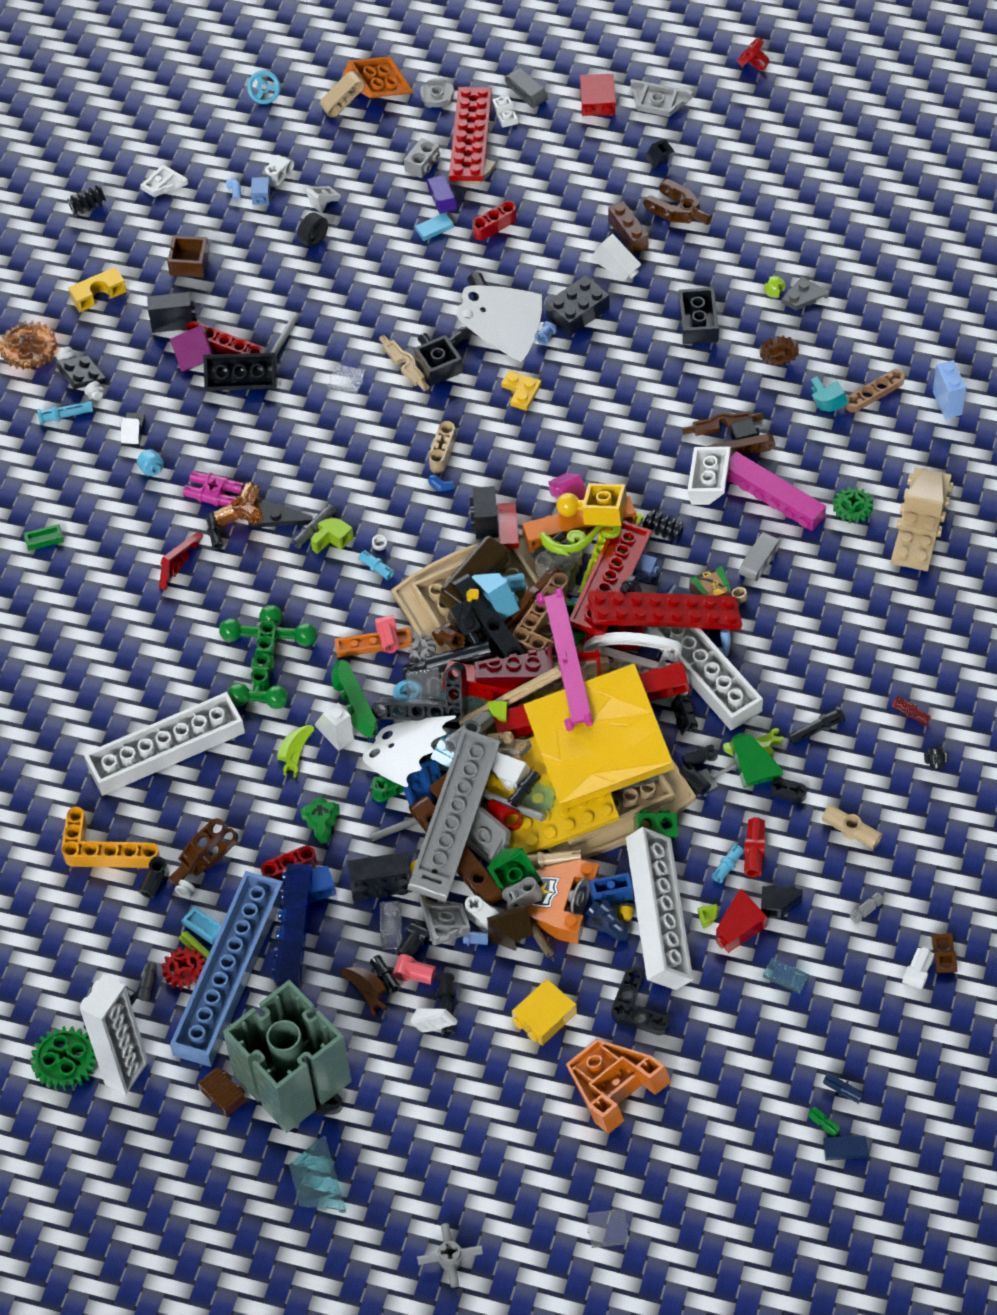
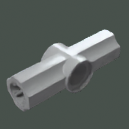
M482 711L474 718L466 720L461 728L445 739L446 749L450 753L455 752L463 728L479 734L484 733L494 725L493 715L489 711Z

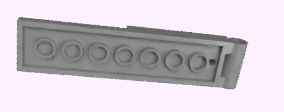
M464 728L462 729L407 890L446 903L500 745L499 740Z

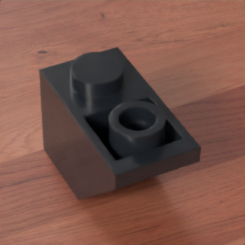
M774 885L762 886L761 911L767 918L781 919L802 903L803 889L796 887L781 888Z

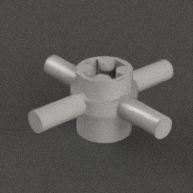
M444 1223L441 1225L443 1243L438 1248L437 1253L417 1256L418 1265L439 1262L441 1267L448 1271L450 1285L454 1288L459 1286L457 1269L460 1267L463 1257L481 1255L483 1251L482 1246L461 1249L456 1242L452 1241L449 1224ZM449 1254H452V1259H448Z

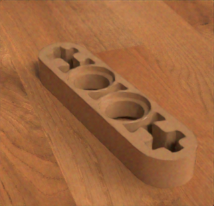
M898 369L891 370L848 395L849 404L845 405L846 410L857 412L904 384L905 374ZM884 384L887 388L879 389L877 386ZM868 392L871 393L873 396L865 397L863 396V394Z

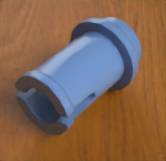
M470 932L468 935L463 936V944H467V946L469 944L488 945V932Z

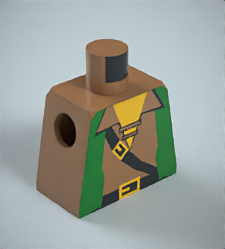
M722 566L689 579V590L695 595L731 596V588Z

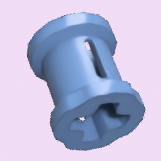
M548 321L544 322L542 329L535 334L536 341L542 345H547L550 337L557 332L556 326Z

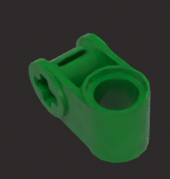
M383 776L375 778L371 783L373 790L372 798L376 802H385L391 797L404 792L402 785Z

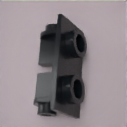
M677 694L671 703V709L676 718V725L679 727L681 735L686 730L695 732L698 723L695 715L692 714L693 709L690 699L687 696Z

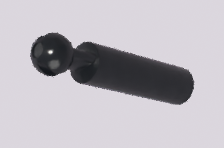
M489 639L426 657L425 661L418 663L408 662L404 665L402 674L407 680H416L419 676L426 674L436 675L445 672L449 660L471 665L478 661L495 658L494 645Z

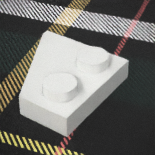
M162 165L141 184V190L156 197L186 186L188 179Z

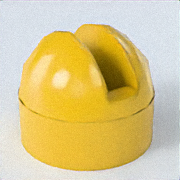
M618 906V918L622 922L630 921L634 914V908Z

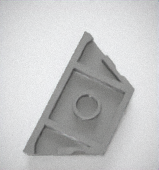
M634 79L630 81L638 111L670 117L693 98V91Z
M483 807L477 809L466 845L490 864L501 849H509L510 830Z
M420 894L419 901L432 945H438L470 933V925L463 904L447 900L446 903L440 900L433 901L426 899L425 895Z

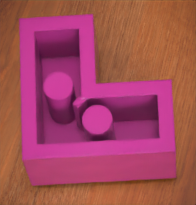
M565 473L548 481L550 486L548 488L549 492L555 499H558L564 493H572L579 500H584L586 488L579 474Z

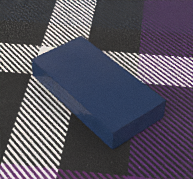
M866 1136L823 1138L825 1161L868 1158Z

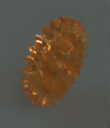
M33 320L30 324L24 321L23 325L18 322L16 328L11 325V331L5 330L6 335H1V358L4 359L5 363L8 362L9 366L14 365L15 369L21 366L22 370H24L28 366L31 370L33 365L39 368L38 364L45 365L44 360L50 361V356H54V350H57V341L51 328H47L46 324L41 326L40 322L35 325Z

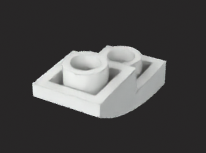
M500 96L492 99L502 128L518 124V118L513 110V103L509 96Z

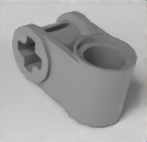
M527 877L515 885L506 888L502 892V897L507 901L509 911L524 905L528 907L540 901L543 897V890L534 878Z

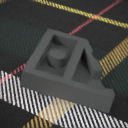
M801 276L782 297L781 303L797 311L806 305L816 303V300L819 298H828L830 291Z

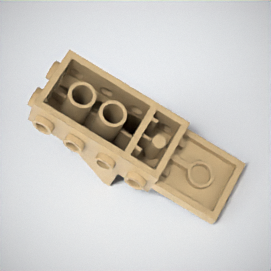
M915 467L913 474H909L907 485H910V487L905 489V502L901 504L900 514H902V518L898 517L896 528L899 531L891 564L928 571L936 539L941 537L943 526H940L941 522L944 523L946 517L944 508L949 506L950 497L947 496L948 493H952L954 483L951 482V474Z

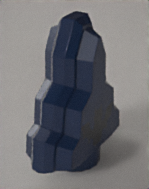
M607 900L600 904L595 901L585 913L589 916L586 924L590 927H595L600 932H607L619 941H626L630 937L629 929L618 919L617 913L611 908V904Z

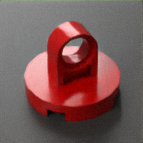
M760 37L751 42L750 46L738 57L737 62L740 66L745 65L748 61L758 70H765L770 60L760 50L764 44Z

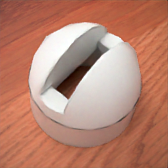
M380 534L375 535L372 539L373 548L377 551L385 549L387 546L386 537Z

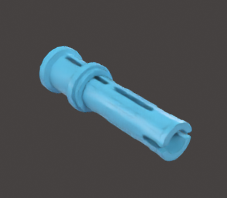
M91 400L59 408L52 406L50 409H37L40 425L50 421L58 422L60 418L93 412Z

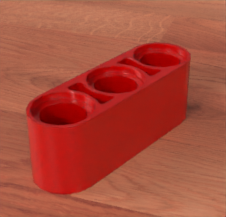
M511 201L503 202L475 218L472 222L473 237L476 240H484L516 221L515 203Z
M305 845L266 861L261 866L262 876L285 882L290 880L289 877L297 873L311 871L317 865L315 849Z

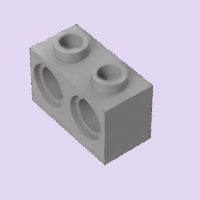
M421 138L404 159L405 172L423 178L426 173L430 172L433 164L440 159L439 145Z

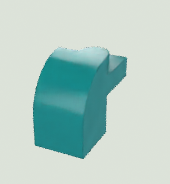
M817 376L811 379L813 387H811L812 397L820 410L835 411L849 404L845 392L838 381L824 388Z

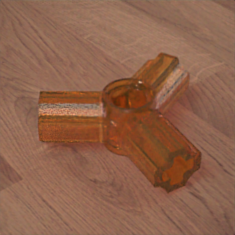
M247 482L240 496L234 498L230 505L214 512L217 523L220 526H224L239 518L251 524H259L263 521L264 513L253 505L261 490L260 487L252 482Z

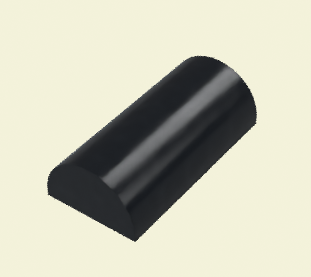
M275 352L203 355L204 391L277 389L278 373Z

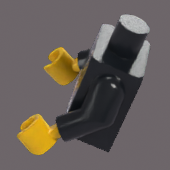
M478 589L468 590L466 593L467 600L450 608L447 616L455 630L464 635V642L469 640L471 644L482 642L478 635L481 625L472 611L474 605L472 600H478Z

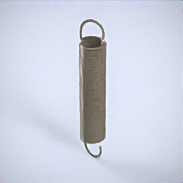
M533 922L531 926L534 938L545 956L551 957L554 954L552 948L537 924Z

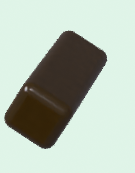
M491 536L484 537L442 586L439 601L449 609L463 602V597L458 594L456 587L451 582L465 574H469L472 578L474 575L499 573L507 563L509 549Z

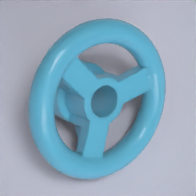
M266 70L254 73L247 84L249 96L259 104H269L275 101L281 89L277 76ZM261 76H269L273 79L275 85H269ZM255 79H257L258 81L256 85L258 93L256 95L252 90V85ZM262 84L266 85V90L264 91L261 89ZM269 90H275L270 98L260 99Z

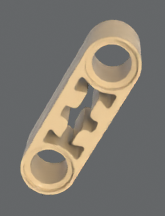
M348 72L320 100V106L329 117L337 116L364 89V82L356 72Z
M444 421L439 425L429 452V467L436 474L445 471L456 440L455 425L450 421Z

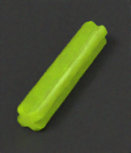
M188 931L182 932L179 940L185 946H188L190 951L195 948L197 954L202 953L203 959L206 962L210 952Z

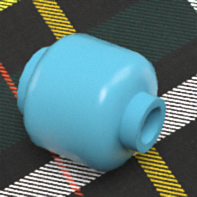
M153 449L141 452L137 458L138 467L147 476H155L163 469L164 462Z

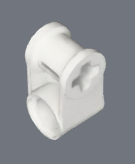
M280 155L274 157L265 168V172L270 180V187L281 185L293 170V160Z
M472 895L465 900L467 918L477 925L481 931L488 932L487 917L499 914V912L478 896Z

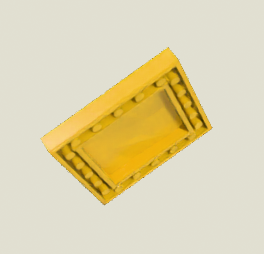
M634 663L584 682L593 725L586 726L585 722L573 725L574 729L572 731L566 730L564 720L571 719L565 689L523 704L562 810L675 769Z

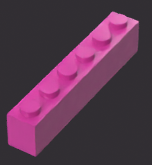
M735 452L730 457L727 474L728 482L736 484L743 491L749 492L756 499L762 500L771 508L777 509L787 518L795 520L802 527L808 528L811 531L825 518L826 505L740 453Z

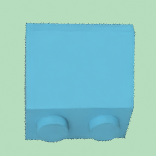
M499 573L472 576V579L502 621L520 610L517 604L519 599L511 591L513 586L508 578L504 579Z

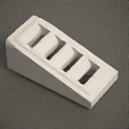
M418 1008L411 1019V1023L420 1032H429L456 1025L457 1019L446 1009Z

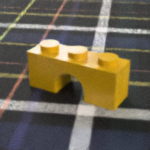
M116 267L68 287L70 298L79 313L95 306L93 296L96 293L105 292L112 299L127 292L125 281Z

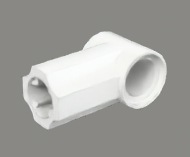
M924 947L917 948L911 965L906 969L902 983L922 990L927 980L928 970L934 953Z

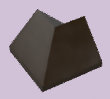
M525 905L487 917L489 940L516 951L522 939L534 935Z

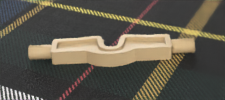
M385 335L381 336L379 340L383 343L384 351L394 365L405 362L401 367L402 374L414 386L419 385L423 391L428 390L429 385L425 382L424 374L417 368L414 357L410 353L403 351L394 340L389 341Z

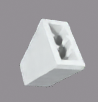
M613 234L603 241L591 256L593 261L623 281L629 277L633 279L639 273L637 269L641 266V263Z
M339 703L324 712L315 723V727L338 751L354 741L351 715Z

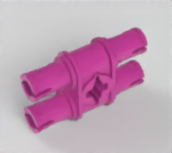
M192 470L189 481L202 484L203 487L196 488L185 485L183 496L195 498L200 503L205 502L216 507L222 505L233 509L237 508L238 497L225 495V492L231 491L243 494L245 483L230 480L227 476L214 475L211 472L205 474Z

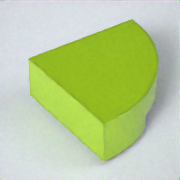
M487 701L489 712L497 720L507 722V701Z
M717 904L697 908L703 929L712 925L716 920L718 913Z

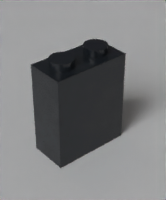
M190 292L147 297L152 333L186 330V325L189 322L197 321L195 301L191 299Z

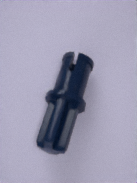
M830 1073L823 1080V1084L839 1092V1096L843 1095L857 1104L860 1103L865 1092L848 1084L849 1081L844 1082Z

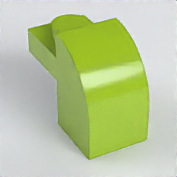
M334 518L319 522V532H316L311 538L312 551L318 554L329 543L342 550L354 539L352 527L344 521Z

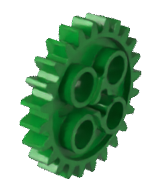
M63 1026L60 1032L57 1028H54V1034L47 1031V1038L40 1036L42 1043L34 1044L37 1050L31 1051L33 1057L30 1058V1061L33 1064L31 1068L35 1072L36 1079L40 1078L41 1084L46 1083L47 1088H51L54 1085L56 1091H58L60 1086H63L64 1091H66L68 1085L72 1089H75V1083L82 1086L83 1078L88 1081L90 1080L88 1073L94 1074L93 1067L98 1066L87 1032L83 1034L81 1028L75 1032L73 1026H71L69 1031H66L65 1026ZM65 1044L63 1047L57 1048L58 1045ZM77 1052H83L81 1055H75ZM50 1061H55L51 1065H46ZM67 1069H72L71 1072L64 1073Z

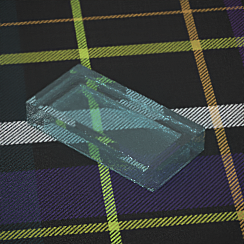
M771 958L763 973V978L800 994L809 978V974Z

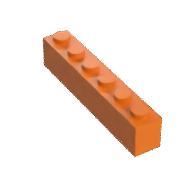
M627 496L628 502L623 521L636 524V511L630 496ZM578 511L572 517L556 514L522 523V534L530 552L542 546V540L539 537L542 532L553 538L560 531L567 537V533L570 531L580 530L587 536L596 526L584 525L583 513ZM611 527L602 528V529L599 531V533H601L602 530L610 531L612 528H611Z

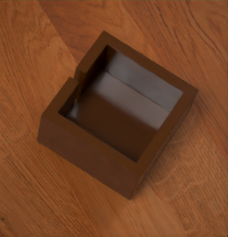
M173 235L170 246L171 250L167 260L170 276L204 278L210 252L208 238Z

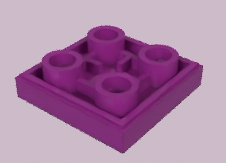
M202 325L170 339L181 372H186L204 364L203 355H213Z

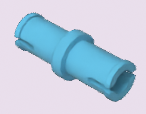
M364 550L359 555L358 559L369 566L371 571L379 573L386 580L391 579L395 571L385 565L380 558H375L368 553V551Z
M734 844L726 857L720 860L721 864L711 875L712 878L722 883L730 870H734L736 867L735 863L744 853V850Z

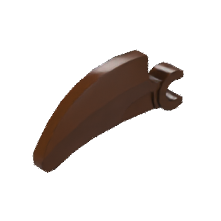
M360 967L342 969L341 975L350 980L362 993L370 1006V1013L379 1017L377 1013L378 1007H381L384 1011L387 1010V1006L380 1000L381 995L387 991V988L377 975Z

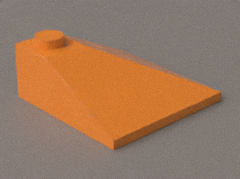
M390 56L349 60L343 73L344 77L350 71L356 72L365 84L364 89L360 93L369 98L413 93V90Z

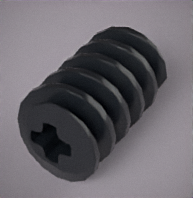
M95 185V190L90 187L89 192L83 190L82 194L78 192L76 197L71 195L70 200L67 198L69 207L76 217L78 216L77 211L84 214V208L89 212L90 206L96 209V203L103 206L102 201L106 202L105 195L99 185Z
M655 509L647 514L642 525L643 528L652 530L657 536L661 534V537L664 539L668 537L669 541L674 539L675 543L680 541L684 530L682 520L676 524L677 518L674 517L672 521H669L670 515L663 519V512L656 516L657 510Z

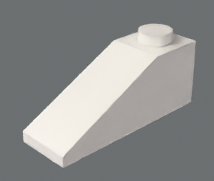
M499 752L496 753L491 768L493 773L503 783V786L512 791L517 789V784L522 782L530 772L527 763Z

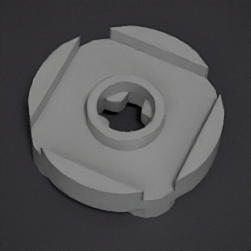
M441 78L430 79L426 85H422L420 88L421 100L428 108L447 107L451 104V100L454 97L453 86Z

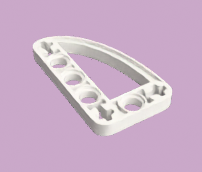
M613 632L588 639L584 643L582 651L590 652L599 649L600 657L610 656L613 658L609 659L610 668L620 669L631 665L624 663V661L632 664L634 663L638 673L649 671L642 667L650 669L662 668L671 664L665 662V660L678 663L683 646L676 640L660 636L632 632ZM615 644L638 645L661 649L663 653L660 661L657 662L605 646Z

